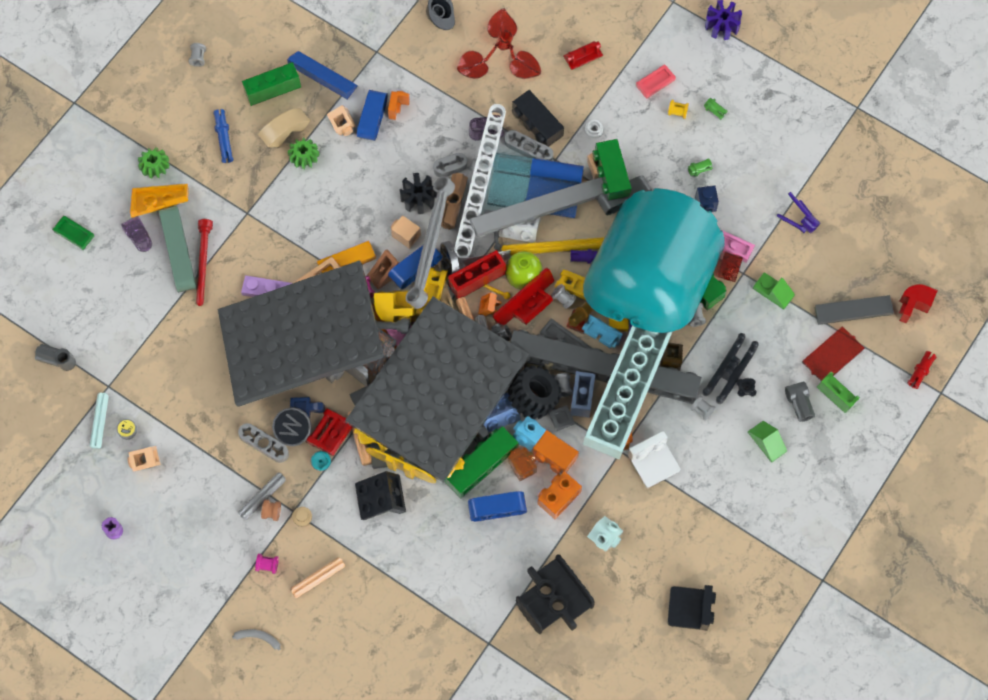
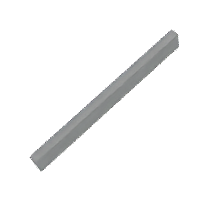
M602 178L586 181L471 218L470 223L476 236L480 237L595 200L603 193Z

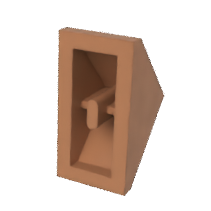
M387 249L367 276L370 277L371 282L377 289H381L392 280L388 273L399 262Z

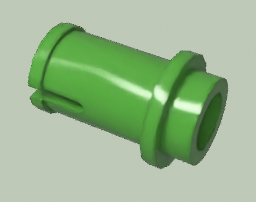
M709 98L704 104L705 110H709L721 120L728 111L715 102V98Z
M709 158L698 163H691L688 166L690 176L695 177L702 172L713 169Z

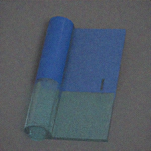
M496 153L492 166L494 167V173L487 205L505 208L582 183L584 166ZM578 205L551 213L550 215L575 218Z

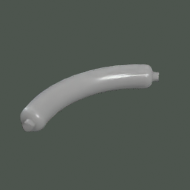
M240 630L232 636L236 640L246 637L259 638L269 643L275 650L279 651L281 649V644L277 639L261 630Z

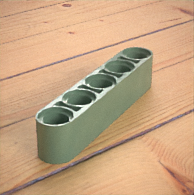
M178 206L161 209L159 214L177 292L197 288Z

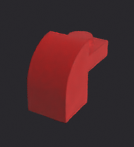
M922 284L908 287L899 302L903 303L899 310V313L902 314L899 321L907 323L914 308L928 313L938 290Z

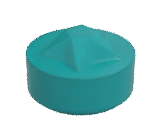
M317 451L312 455L310 462L314 469L324 471L330 466L331 458L328 453Z

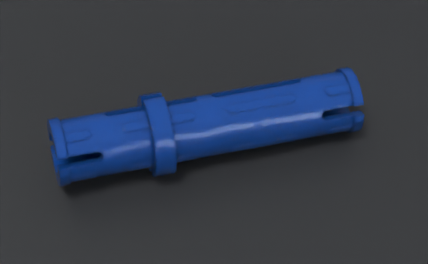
M217 109L213 114L222 162L227 163L226 159L228 158V163H231L234 159L228 134L229 124L226 123L225 110L220 109L221 113L219 115V109Z

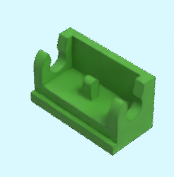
M831 371L819 383L817 388L846 413L860 397L858 395L855 397L833 376L834 373Z

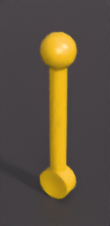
M489 285L483 286L502 295L504 299H509L511 296L509 292L504 293Z

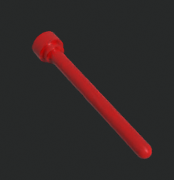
M209 219L198 220V229L201 233L196 304L198 306H202L204 303L208 234L213 229V221Z

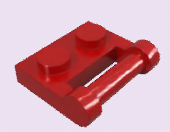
M326 409L323 413V418L305 442L334 456L353 427L346 423L345 417ZM330 420H332L327 429L325 430V432L323 433V435L321 436V438L317 440L322 431L324 430V428L326 427V425L329 423Z

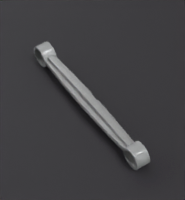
M441 176L434 183L433 189L437 192L423 244L415 285L406 294V301L415 309L423 307L428 300V294L424 291L438 240L446 199L455 189V184L447 176Z

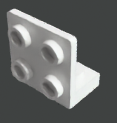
M664 431L629 448L628 457L646 488H650L681 471L666 445L667 436Z

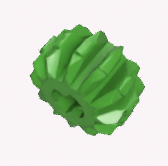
M304 137L300 142L296 139V144H290V150H288L290 162L294 163L296 168L300 165L302 169H305L306 165L312 168V163H317V157L320 155L317 150V144H313L311 139L306 142Z
M155 147L151 151L148 148L147 153H141L142 157H138V168L144 176L148 175L152 179L154 175L157 178H160L161 173L166 175L165 169H169L170 165L168 163L169 157L163 149L159 151Z

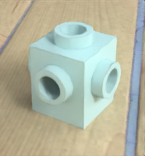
M604 516L595 524L587 537L597 547L606 552L611 547L615 548L622 539L619 537L623 530L619 528L617 523Z

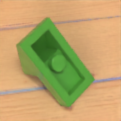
M765 272L753 286L755 291L783 310L795 296L782 277L777 281Z

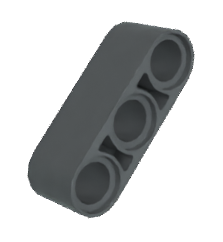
M641 175L629 180L632 188L629 197L608 201L606 194H600L597 197V201L605 215L608 216L618 212L622 203L634 193L641 190L652 191L645 177Z

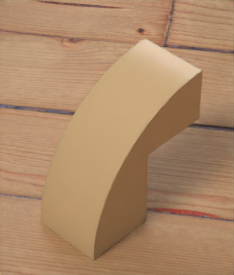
M300 108L292 109L270 121L258 135L268 147H280L292 131H303L311 120Z

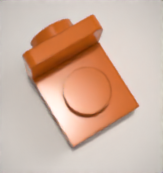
M391 91L388 108L389 119L396 120L397 113L400 114L401 104H410L409 93Z

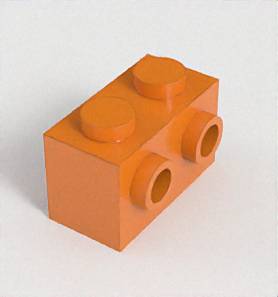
M565 471L561 475L557 474L551 481L552 485L548 489H542L537 496L539 497L538 505L553 519H556L582 491V486Z

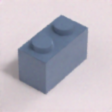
M576 371L571 405L572 416L590 418L595 374Z

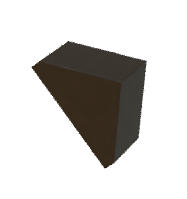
M667 344L662 356L661 367H673L680 371L683 360V344Z

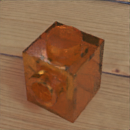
M526 447L523 449L517 448L508 456V463L519 482L537 473L536 458L531 451H527Z

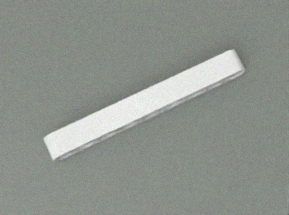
M500 104L492 105L487 116L454 247L456 253L460 249L465 250L467 253L465 256H460L457 253L459 263H463L460 259L469 258L475 232L466 216L473 215L477 217L481 214L506 114L505 108ZM497 112L501 117L496 118L492 113ZM493 129L497 132V134L492 135L488 132V130ZM489 146L492 148V151L487 152L483 147ZM485 163L488 165V168L482 169L479 164ZM481 180L484 185L478 186L475 184V181ZM476 197L480 202L477 204L472 203L470 199ZM468 232L470 233L471 237L464 238L462 236V233Z

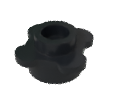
M753 378L738 379L736 383L739 388L738 396L750 395L754 397L757 393L755 390L756 381Z

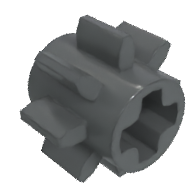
M498 323L491 327L493 333L507 341L511 340L512 332L507 325H500Z

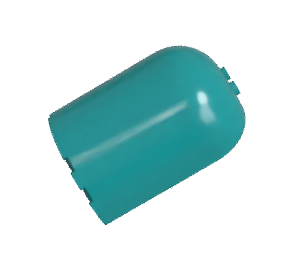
M654 188L653 191L641 190L634 193L622 203L586 274L583 294L587 303L596 312L616 321H622L623 318L631 320L632 326L647 331L666 333L683 328L693 319L724 250V234L717 225L718 220L710 211L704 210L700 206V202L677 191Z

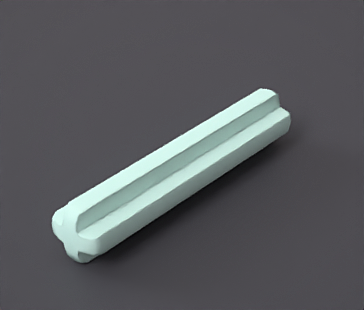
M107 393L97 394L90 446L94 449H100L102 444L109 398Z

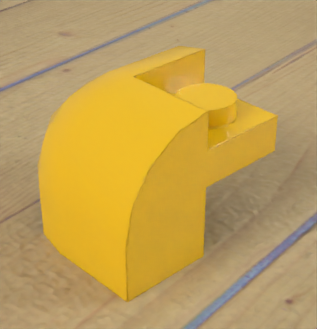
M409 290L374 293L375 311L380 319L385 322H397L401 318H410V322H415L418 318L416 316L417 309L406 301V294Z

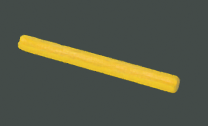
M605 237L508 244L502 246V251L511 250L510 255L523 251L537 254L599 249Z

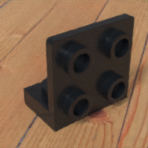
M385 471L355 483L361 520H367L386 512L397 514L406 512L399 474Z

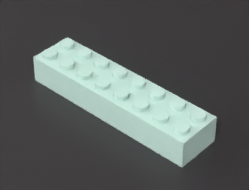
M632 326L585 435L583 445L620 459L672 332L657 333Z

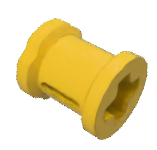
M671 99L668 115L682 116L683 119H686L689 103L682 104Z

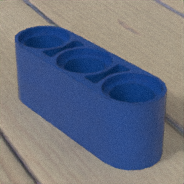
M374 90L368 91L357 128V137L376 140L386 108L388 93Z
M423 245L394 266L388 273V276L400 289L406 288L416 280ZM436 248L431 267L439 263L443 257Z
M522 491L476 497L467 501L470 520L473 522L527 513L525 495Z

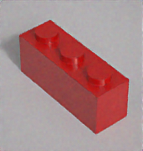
M495 250L448 276V286L456 299L465 297L505 275L506 263L498 251Z

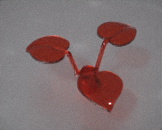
M505 8L495 13L488 23L487 31L489 35L498 39L487 57L483 59L479 52L468 51L461 56L457 66V71L463 76L473 79L481 78L488 72L489 68L485 62L488 61L497 48L503 51L510 49L511 58L514 59L510 63V70L514 76L528 79L541 74L540 65L532 54L526 51H519L516 56L514 55V46L511 43L516 35L517 25Z

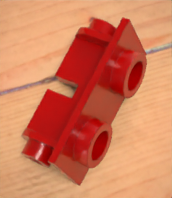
M592 41L583 47L568 52L563 57L570 69L573 70L602 57L603 54L599 49L601 44L599 41Z

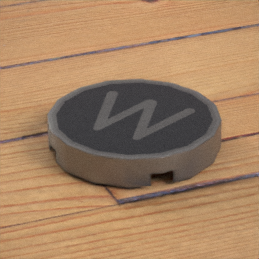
M450 241L441 242L440 253L443 256L441 259L443 268L448 271L447 277L459 271L457 253L455 251L452 252L453 244Z
M291 407L283 409L276 415L273 420L272 429L274 436L279 442L286 446H297L305 442L308 436H310L312 424L306 412L300 408Z

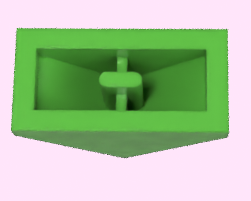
M762 421L748 431V434L771 463L787 452L778 429L767 422Z

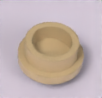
M306 507L296 508L292 514L293 522L301 527L308 525L312 520L311 511Z

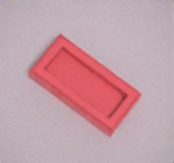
M664 64L636 82V87L647 99L675 81L676 77Z

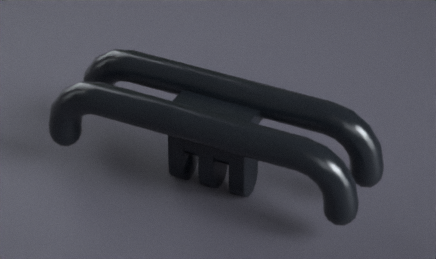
M744 333L738 334L733 346L706 388L702 391L704 396H709L721 377L727 380V384L716 398L717 404H722L726 400L759 346L757 341H753L739 363L740 359L735 355L745 340Z

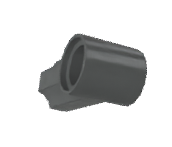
M43 344L37 346L35 351L36 361L60 367L64 371L72 370L75 367L76 360L67 349H57ZM65 357H68L65 362H62Z
M803 381L786 386V397L789 403H792L798 421L805 422L814 418L815 413L809 400L810 395L807 384Z

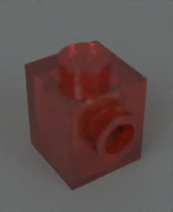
M725 252L717 277L736 282L743 257Z

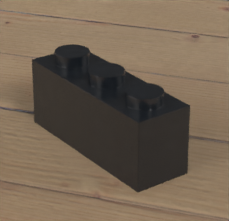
M530 89L512 101L513 115L523 121L525 128L534 133L538 142L549 147L564 136V126Z

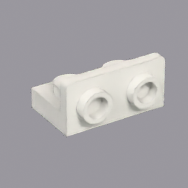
M541 217L499 230V236L534 243Z

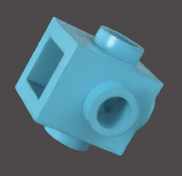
M527 416L524 421L519 420L513 429L516 432L513 437L519 442V445L531 451L546 429L540 426L535 419Z

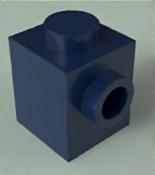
M716 185L698 187L696 190L695 200L700 202V206L706 211L717 212L719 200Z

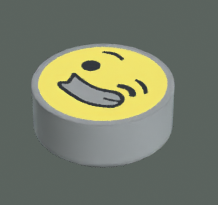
M124 419L118 423L117 433L122 439H132L137 433V426L132 420Z

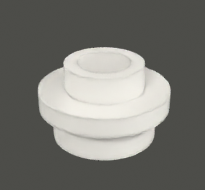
M591 120L586 124L585 132L589 137L597 138L603 133V125L598 120Z

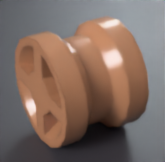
M265 499L262 505L261 518H272L273 521H278L281 513V502L276 501L273 503Z

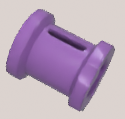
M108 517L102 522V530L108 538L114 540L121 537L123 527L116 518Z

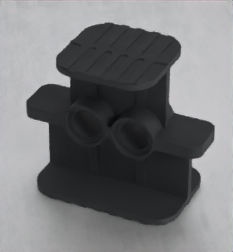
M559 554L539 571H536L532 566L527 569L529 576L536 585L523 595L517 596L515 600L520 612L523 613V616L526 617V620L538 634H541L545 628L560 617L573 631L577 628L574 620L588 609L594 608L595 605L594 598ZM547 586L551 589V592L543 594L540 589ZM559 602L563 604L564 608L562 610H555L552 605Z

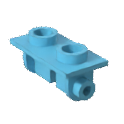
M592 315L589 316L588 322L582 327L584 333L594 339L600 335L599 342L608 348L612 347L615 349L620 344L623 335L616 328L610 327Z

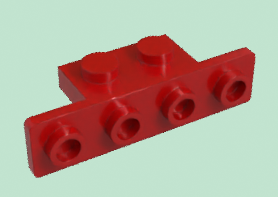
M545 268L493 314L496 324L506 325L515 317L527 325L553 302L551 295L544 291L554 282L550 269Z

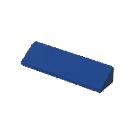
M297 51L287 59L288 64L293 62L297 71L347 100L358 87L355 83L300 51Z

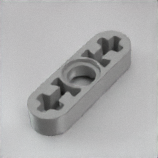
M510 130L505 134V145L508 148L530 159L553 160V150L550 147L515 130ZM516 137V141L513 140L512 142H510V139ZM526 144H531L534 146V149L532 151H526L524 149V146ZM548 153V156L542 158V155Z
M246 423L240 426L238 434L243 442L275 462L282 463L288 459L289 451L283 443L252 424ZM251 430V434L256 437L255 440L250 435L245 437L244 431ZM263 438L269 440V444L265 448L258 446V442ZM274 446V449L278 451H281V449H283L284 455H279L278 457H276L277 454L274 450H272V447Z

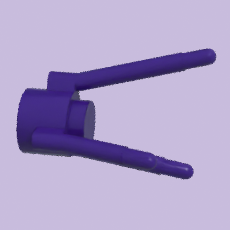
M789 192L788 195L805 215L801 220L803 225L801 226L781 214H777V217L800 229L803 233L808 231L811 234L821 223L812 215L802 200L798 201Z

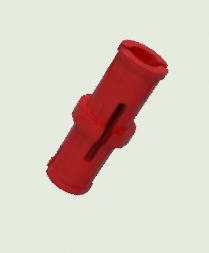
M925 352L920 363L914 367L915 371L907 382L909 386L914 383L912 388H919L924 377L929 374V368L937 358L934 353L929 358L932 352Z

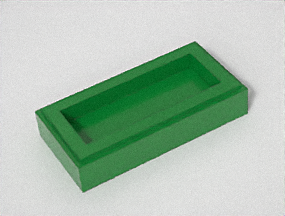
M64 215L52 229L56 234L82 250L94 238L92 232Z

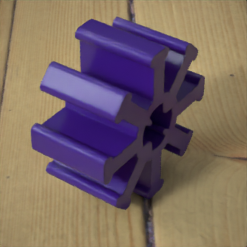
M723 0L717 1L716 9L712 5L709 6L705 29L713 28L711 37L716 39L720 31H723L724 40L730 39L731 32L735 35L738 34L742 11L734 12L736 3L731 1L727 9H724Z

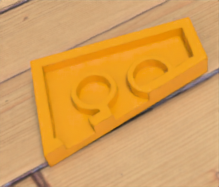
M188 184L132 188L131 218L187 202L189 196Z

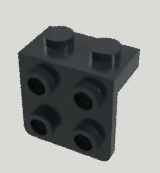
M704 585L703 589L671 587L667 624L671 627L708 631L710 624L714 623V612H711V605L715 604L716 592H713V586Z

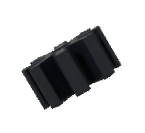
M413 173L414 184L408 181L406 177L402 180L403 190L399 189L401 202L405 201V209L408 212H411V209L417 204L418 214H424L423 203L429 206L430 209H433L434 197L436 198L437 192L433 189L432 178L429 175H426L424 181L420 183L419 173Z

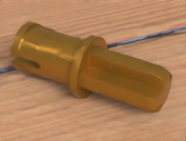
M587 301L582 306L577 307L575 312L568 318L570 326L576 327L580 322L587 320L589 314L594 311Z

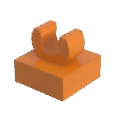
M490 292L481 297L478 315H493L498 311L495 309V306L501 305L502 302L496 300V294Z

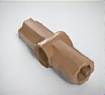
M461 173L452 174L451 181L455 184V189L446 199L441 226L444 229H455L458 214L462 208V200L468 177ZM453 199L457 200V202L451 203L449 201Z

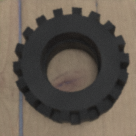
M530 366L524 368L516 376L508 389V394L510 395L508 398L513 403L512 407L516 408L519 414L522 413L523 417L526 418L528 416L531 419H541L559 403L562 390L561 387H558L559 381L555 380L554 374L551 375L549 370H543L540 366L537 368ZM531 389H533V390L538 394V396L535 395V394L531 391Z

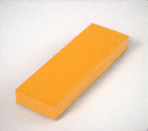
M366 241L318 260L317 264L319 266L330 257L340 267L359 260L362 264L375 260L376 255L370 242ZM330 265L326 269L321 271V273L333 270V268Z

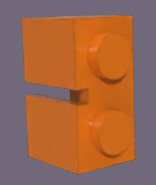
M548 430L545 431L533 447L534 458L540 463L550 464V469L557 474H562L564 471L567 473L577 460L579 451Z

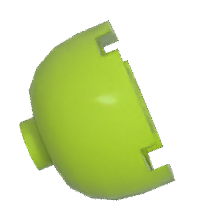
M526 251L513 254L506 264V278L509 284L520 290L543 271L539 258L533 253Z

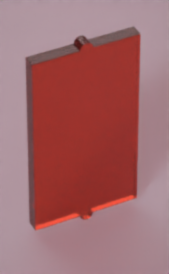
M842 326L808 355L802 363L811 371L812 375H815L822 381L831 371L834 373L833 376L836 375L865 348L855 339L854 335L852 336Z

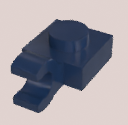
M310 397L290 398V408H300L307 413L309 418H311V412L324 413L325 411L323 402L311 403Z

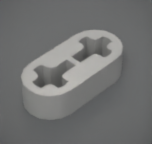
M455 153L436 160L433 165L435 175L438 177L450 176L465 170L467 167V157L462 153ZM456 160H459L462 164L459 165L456 163ZM442 165V167L445 168V170L441 171V169H439V166Z

